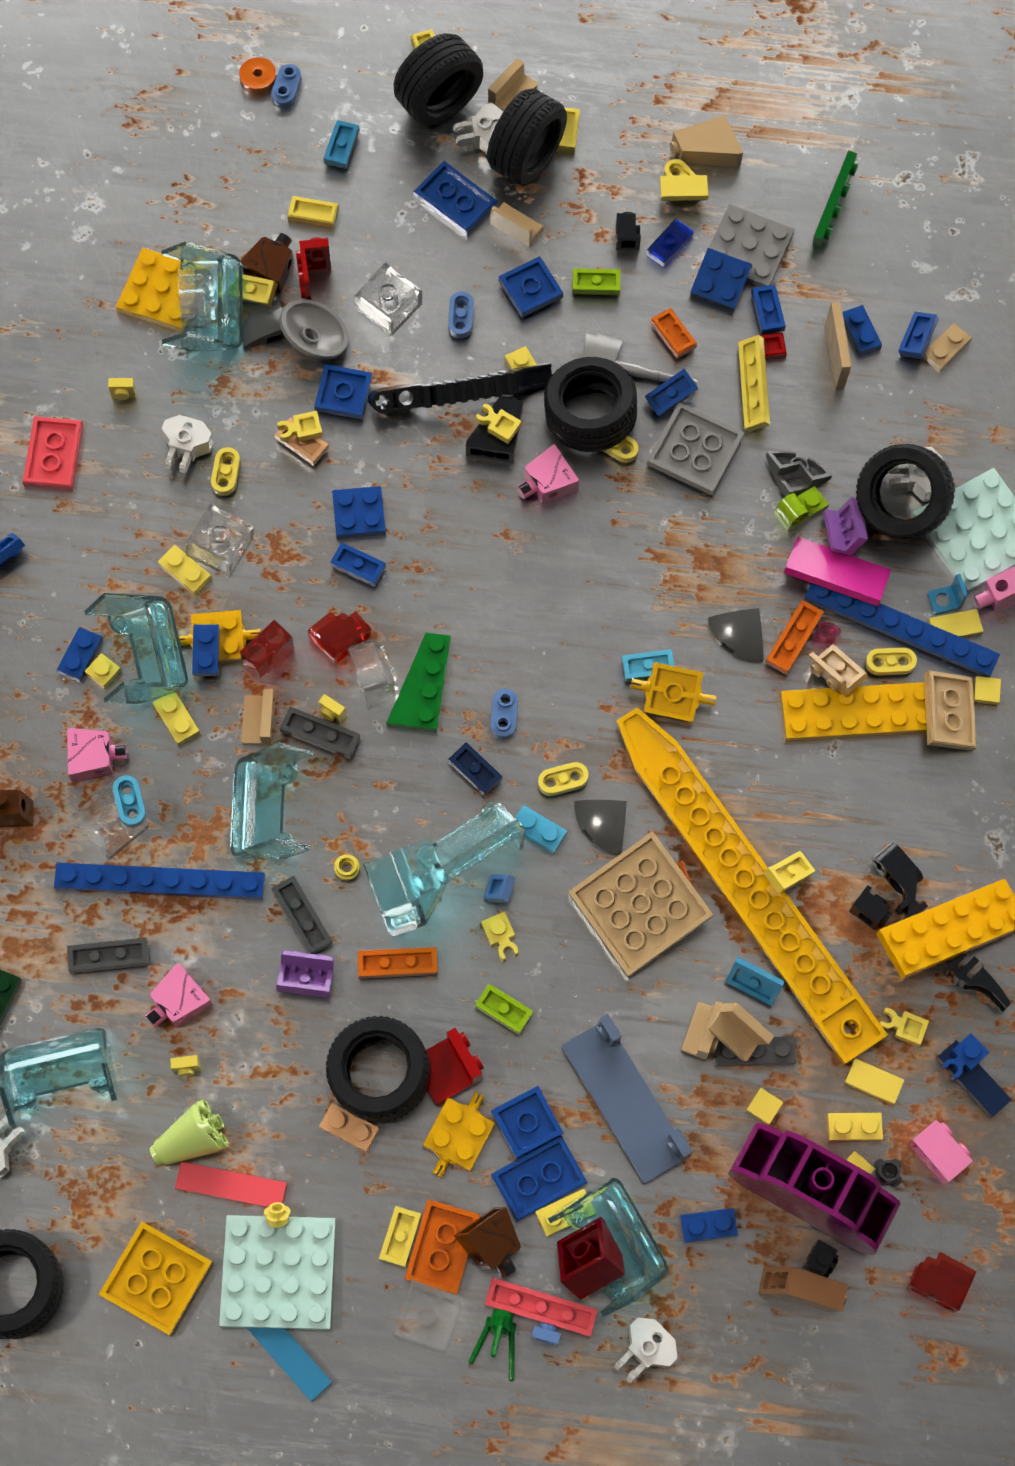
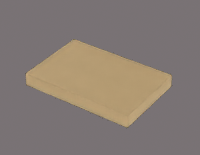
M832 302L824 327L835 390L844 389L852 365L841 303Z
M928 670L924 673L927 745L968 751L975 750L977 747L973 677Z

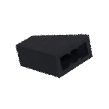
M511 396L506 398L499 397L492 408L496 414L502 409L521 420L523 400H518ZM479 424L467 439L465 456L514 464L519 430L509 444L488 432L489 425Z

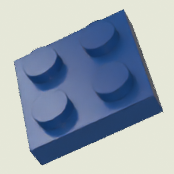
M707 248L690 294L735 310L752 264Z
M540 256L500 275L498 279L521 318L563 298V291Z
M325 364L314 406L315 411L362 420L372 381V373Z
M381 486L332 490L337 539L386 535Z
M539 1086L491 1110V1114L515 1159L564 1134Z

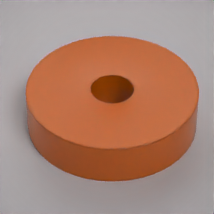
M262 57L248 59L239 70L242 87L253 94H263L270 91L277 77L273 63Z

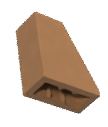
M793 1266L764 1267L759 1294L824 1311L843 1312V1307L847 1301L846 1291L848 1284Z

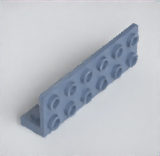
M607 1013L599 1018L597 1025L564 1043L562 1049L643 1183H648L688 1159L693 1151L679 1128L674 1130L621 1044L622 1035Z

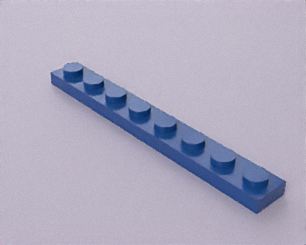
M811 583L804 599L809 603L984 677L990 678L1000 656V653L881 603L877 607Z
M56 862L54 889L61 891L263 900L265 874L264 872Z

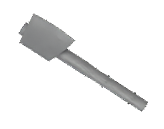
M586 333L584 351L580 353L579 358H605L621 365L630 376L647 378L657 382H665L674 376L673 374L660 372V370L655 371L617 361L623 344L622 340L604 334ZM692 379L697 386L698 380Z

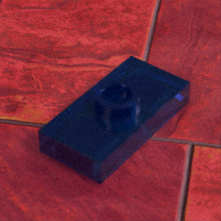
M675 218L646 250V255L665 267L693 237L694 231Z

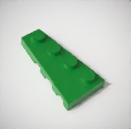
M850 150L847 152L815 231L813 244L822 246L824 239L829 240L833 230V227L830 226L833 218H838L842 205H839L842 197L846 198L851 185L848 182L851 175L855 176L859 166V162H856L857 153Z
M425 633L386 722L388 727L437 733L451 640L450 635Z

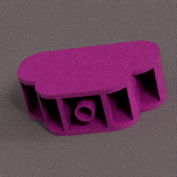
M761 1123L753 1125L728 1172V1175L735 1182L845 1245L868 1255L876 1254L901 1205L895 1196L881 1188V1183L874 1176L799 1134L790 1131L780 1132Z

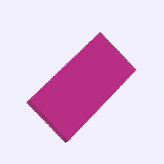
M797 537L784 573L877 607L880 604L891 569L854 556L833 552L829 547L801 537Z

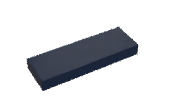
M957 1040L936 1057L941 1065L948 1059H955L950 1052L959 1044ZM979 1063L970 1072L963 1067L961 1076L956 1079L990 1118L1012 1100ZM953 1066L946 1068L952 1076L956 1073Z

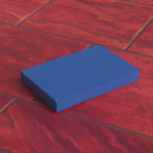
M445 161L413 191V195L466 236L490 213L493 206H497L495 198Z
M562 1136L553 1139L491 1174L516 1223L588 1183Z

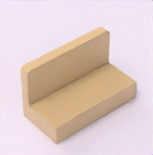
M516 58L488 88V102L493 103L502 111L521 91L537 88V82L524 74L523 61Z
M505 202L499 208L493 206L490 210L491 225L528 247L531 246L542 231L543 225Z
M263 689V696L246 695L244 697L242 744L272 746L275 709L274 689Z
M738 1003L723 1004L708 1027V1031L742 1061H748L757 1045H768L774 1037L772 1033Z

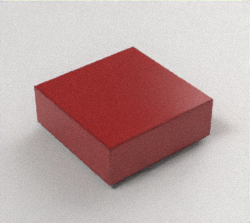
M783 333L760 335L764 338L765 360L786 358L787 351Z

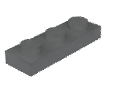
M291 706L280 726V732L348 759H351L360 739L359 733Z
M295 876L271 888L308 954H315L333 944L332 939Z
M146 937L67 946L68 971L70 974L149 965L148 940Z
M794 1036L773 1037L770 1044L757 1045L748 1061H742L719 1040L715 1050L716 1067L795 1065Z

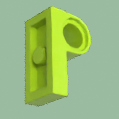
M816 486L798 496L792 493L784 497L777 504L774 515L785 530L789 532L828 509L829 504Z

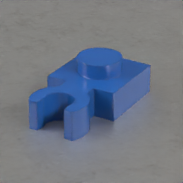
M970 1033L950 1052L955 1059L946 1060L941 1069L945 1070L948 1066H953L956 1073L951 1079L954 1081L961 1076L963 1067L970 1072L990 1052Z

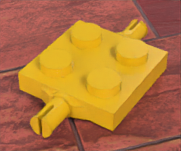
M241 610L191 614L192 628L190 635L175 636L176 647L191 645L193 650V624H219V663L245 661L246 640H261V629L245 630Z
M653 662L651 675L647 681L632 678L631 682L640 684V686L630 684V689L645 691L643 712L693 722L695 711L700 703L715 706L716 703L706 700V698L716 700V696L702 693L701 683L704 673Z
M474 1092L468 1105L460 1104L449 1097L447 1098L422 1145L434 1152L439 1158L436 1167L432 1171L434 1175L437 1174L442 1166L438 1177L442 1178L449 1164L458 1165L467 1171L471 1170L495 1122L485 1118L477 1111L485 1098L482 1094L475 1103L479 1093Z

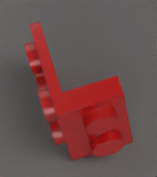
M314 237L310 240L299 241L300 250L296 251L301 298L311 300L308 272L331 270L328 238Z
M456 1028L446 1032V1039L426 1050L431 1069L427 1091L436 1104H441L448 1097H453L483 1079L481 1072L484 1069L483 1064L477 1055L472 1057L468 1050V1047L471 1046L464 1032L459 1034Z

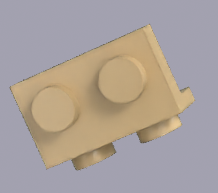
M834 644L819 656L814 652L808 655L811 662V671L817 677L822 676L834 692L838 690L845 697L868 678L867 673Z
M715 1001L714 1006L702 1002L697 1003L681 1048L682 1052L706 1060L709 1052H715L719 1039L708 1031V1027L724 1003Z

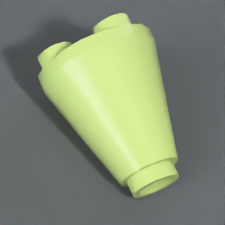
M205 1099L194 1103L154 1141V1145L149 1148L152 1158L157 1165L161 1166L224 1150L229 1147V1143L221 1131L224 1128L221 1117L217 1113L214 1115L211 1113V1109Z

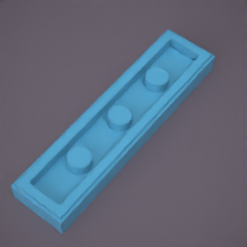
M247 1328L311 1402L332 1384L330 1379L286 1329Z

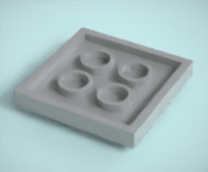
M729 204L709 248L751 263L752 268L746 283L757 287L769 286L773 281L795 229Z
M679 402L647 459L646 465L709 495H713L745 433Z

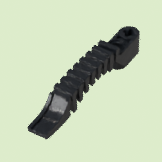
M551 363L509 369V372L500 370L497 373H487L488 376L477 375L478 378L466 377L467 380L459 378L455 379V382L445 380L443 384L435 381L428 385L402 384L377 388L370 392L368 403L375 411L388 413L418 407L431 408L432 405L439 407L444 406V404H456V402L465 403L468 400L477 401L479 398L490 399L492 396L501 397L503 394L513 395L515 392L521 393L529 389L547 386V382L552 376ZM403 391H408L410 394L408 401L401 403L399 400L400 394ZM380 395L386 399L382 401V406L376 403L380 399Z
M891 842L875 854L871 860L876 869L902 897L903 901L898 904L895 911L898 915L905 911L904 919L924 912L928 907L924 901L919 904L915 900L916 885L923 880V875L905 852L896 843ZM966 953L937 965V967L939 965L942 966L944 969L942 972L945 976L949 974L953 978L951 982L955 986L958 984L963 990H974L986 995L1001 1013L1011 1004L998 983L983 967L971 979L967 976L979 962L975 956L962 969L958 965L967 956Z

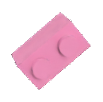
M936 1119L908 1145L945 1186L973 1161L970 1158L969 1150L963 1144H958L951 1137L953 1134L949 1127L943 1122L939 1123Z

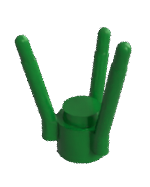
M493 1309L491 1317L486 1319L485 1327L468 1363L470 1365L474 1363L490 1328V1333L495 1334L491 1357L496 1356L501 1336L506 1337L508 1332L509 1381L512 1382L514 1380L515 1329L517 1324L513 1323V1313Z

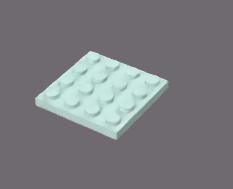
M995 468L955 488L954 503L951 506L952 509L949 515L946 516V519L938 528L925 535L953 577L955 578L957 574L961 575L963 583L967 586L968 593L985 584L989 578L1015 566V496ZM928 504L915 510L911 517L914 518L921 514Z
M226 1215L219 1327L331 1331L336 1218L289 1217L288 1223L285 1226L274 1228L267 1224L265 1216Z

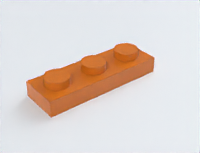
M802 600L765 663L787 675L823 616L824 611Z
M437 947L358 951L359 979L438 975Z

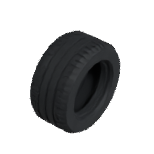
M448 33L436 35L415 48L399 67L393 84L395 98L416 122L424 125L439 124L457 114L476 94L483 79V63L460 36Z
M525 89L517 94L503 111L492 132L487 149V160L491 169L519 185L533 182L547 167L562 140L567 124V112L562 103L537 89Z
M600 357L578 358L562 365L549 378L544 391L545 415L549 430L560 443L582 452L607 450L621 443L633 430L637 420V391L633 378L618 363ZM592 389L604 391L617 402L610 413L601 418L590 420L576 417L565 407L572 396L581 391Z
M913 444L892 445L875 453L864 464L865 466L862 468L859 474L860 477L857 480L856 500H858L857 504L860 512H862L861 515L874 530L885 536L897 539L917 538L938 528L946 519V516L949 515L955 498L954 479L946 462L932 450ZM908 463L916 465L925 472L930 481L931 496L929 504L921 514L912 519L904 520L896 518L886 510L881 501L880 488L884 477L891 469Z
M387 1016L361 1018L359 1021H354L353 1024L350 1023L342 1032L340 1031L338 1037L332 1042L326 1061L328 1084L341 1106L355 1117L374 1123L391 1122V1120L394 1121L397 1118H402L403 1115H407L410 1111L414 1110V1107H417L422 1097L425 1096L431 1075L429 1057L415 1031L405 1023H402V1021L394 1018L391 1019ZM378 1042L393 1044L402 1050L406 1056L407 1071L404 1080L396 1090L388 1095L379 1097L363 1095L353 1087L351 1082L350 1069L353 1059L361 1049L369 1044Z
M0 1229V1257L16 1254L28 1258L36 1270L37 1285L33 1297L25 1307L15 1313L0 1315V1339L22 1338L25 1335L38 1331L37 1329L42 1328L57 1310L56 1307L59 1306V1301L62 1297L61 1293H63L62 1269L57 1257L37 1237L16 1229Z

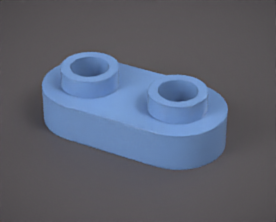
M286 64L278 71L271 95L274 105L279 108L290 107L296 99L301 83V71L296 65Z
M464 291L456 292L450 298L448 330L455 338H465L472 331L474 300L469 293ZM459 305H464V306H466V307H465V308H459L458 306H459ZM458 326H463L464 329H461V330H460V329H457V327H458Z
M501 689L493 697L490 730L494 737L501 740L513 736L516 729L518 697L510 689ZM508 698L510 702L504 704L501 702V699ZM501 721H504L508 725L506 727H500L498 724Z

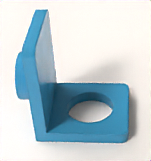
M960 574L955 576L951 586L928 591L927 596L934 614L937 615L962 608L968 597V590ZM944 594L949 598L950 603L947 606H940L936 603V596Z

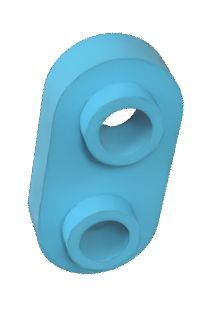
M128 775L121 776L113 784L118 814L122 823L127 827H138L146 818L141 790L134 777ZM125 788L132 789L129 794H123ZM131 812L138 813L135 818L128 817Z

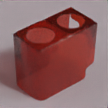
M330 612L308 629V636L332 664L336 666L371 637V628L357 612H353L349 616L345 613L335 616Z
M273 620L240 651L241 660L244 665L247 664L258 671L261 678L272 669H276L294 652L293 637L279 623ZM276 635L283 638L278 644L269 642ZM262 647L265 648L266 654L262 660L253 661L250 659Z
M940 1252L937 1259L928 1256L924 1262H920L915 1267L906 1288L954 1313L960 1310L976 1275V1271Z

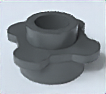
M878 1159L874 1163V1167L877 1169L876 1179L882 1186L885 1184H893L894 1186L901 1184V1162L898 1159L886 1161ZM886 1170H890V1175L886 1174Z

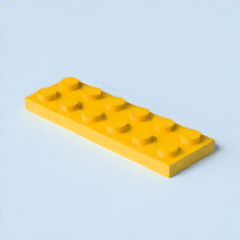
M924 682L858 686L846 697L838 690L834 692L831 688L781 691L780 693L785 742L927 733Z
M1004 878L884 927L876 935L901 979H904L1014 933L1015 895Z

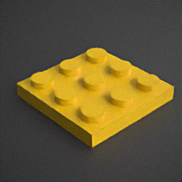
M142 247L116 304V311L184 333L210 274L209 268Z
M141 1221L98 1295L171 1336L213 1262Z

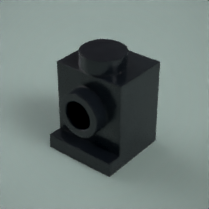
M617 213L615 225L616 250L639 251L641 234L640 223H636V213Z
M867 885L849 912L875 930L878 924L884 926L892 916V913L889 912L890 907L887 906L885 899L877 894H871L872 888Z
M818 1239L813 1244L802 1268L828 1278L838 1263L839 1256L836 1255L838 1250Z

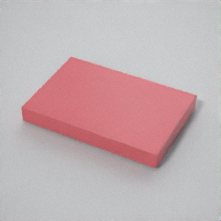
M34 416L22 482L24 486L73 491L84 425L83 421Z

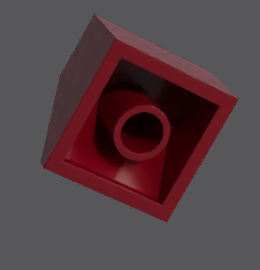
M602 1217L595 1219L557 1241L561 1283L580 1300L625 1275L622 1252Z

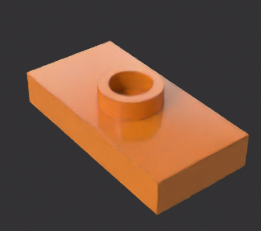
M671 308L651 318L650 324L677 359L697 348V342Z

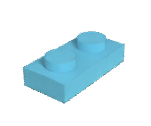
M672 649L623 655L621 658L625 682H631L632 678L647 680L651 675L653 662L674 666Z
M525 805L522 806L510 825L511 830L553 855L567 834V830Z

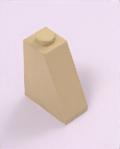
M725 115L674 131L672 142H670L672 154L674 156L677 155V158L686 164L732 167L741 165L743 151Z

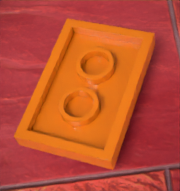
M428 1199L404 1280L457 1295L469 1254L456 1240L454 1235L480 1218V1214Z

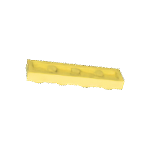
M760 335L738 342L744 429L749 432L770 425L764 338Z

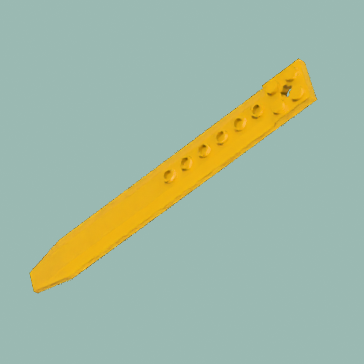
M638 707L616 720L634 770L799 1000L841 1063L846 1065L885 1039L888 1034L792 900L785 891L778 894L763 874L768 867L679 743ZM848 1022L849 1025H856L855 1035L845 1033V1023Z

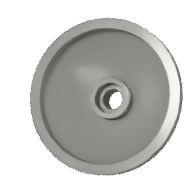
M307 299L294 300L285 306L280 315V327L284 336L296 350L306 356L316 359H333L342 354L348 344V331L341 318L333 310L319 302Z

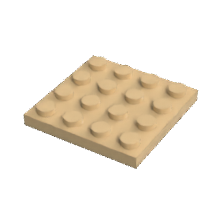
M653 831L568 891L628 977L714 917Z

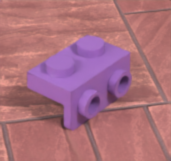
M851 497L839 511L826 509L823 512L830 549L833 552L852 556L868 540L864 518L861 515L862 512L859 510L856 498Z
M282 951L276 991L329 998L334 974V957L322 954L300 953L298 951Z

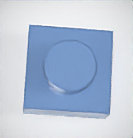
M491 874L484 899L489 902L508 903L515 878L509 874Z
M541 1323L540 1327L534 1326L531 1339L557 1347L561 1333L556 1332L557 1327Z

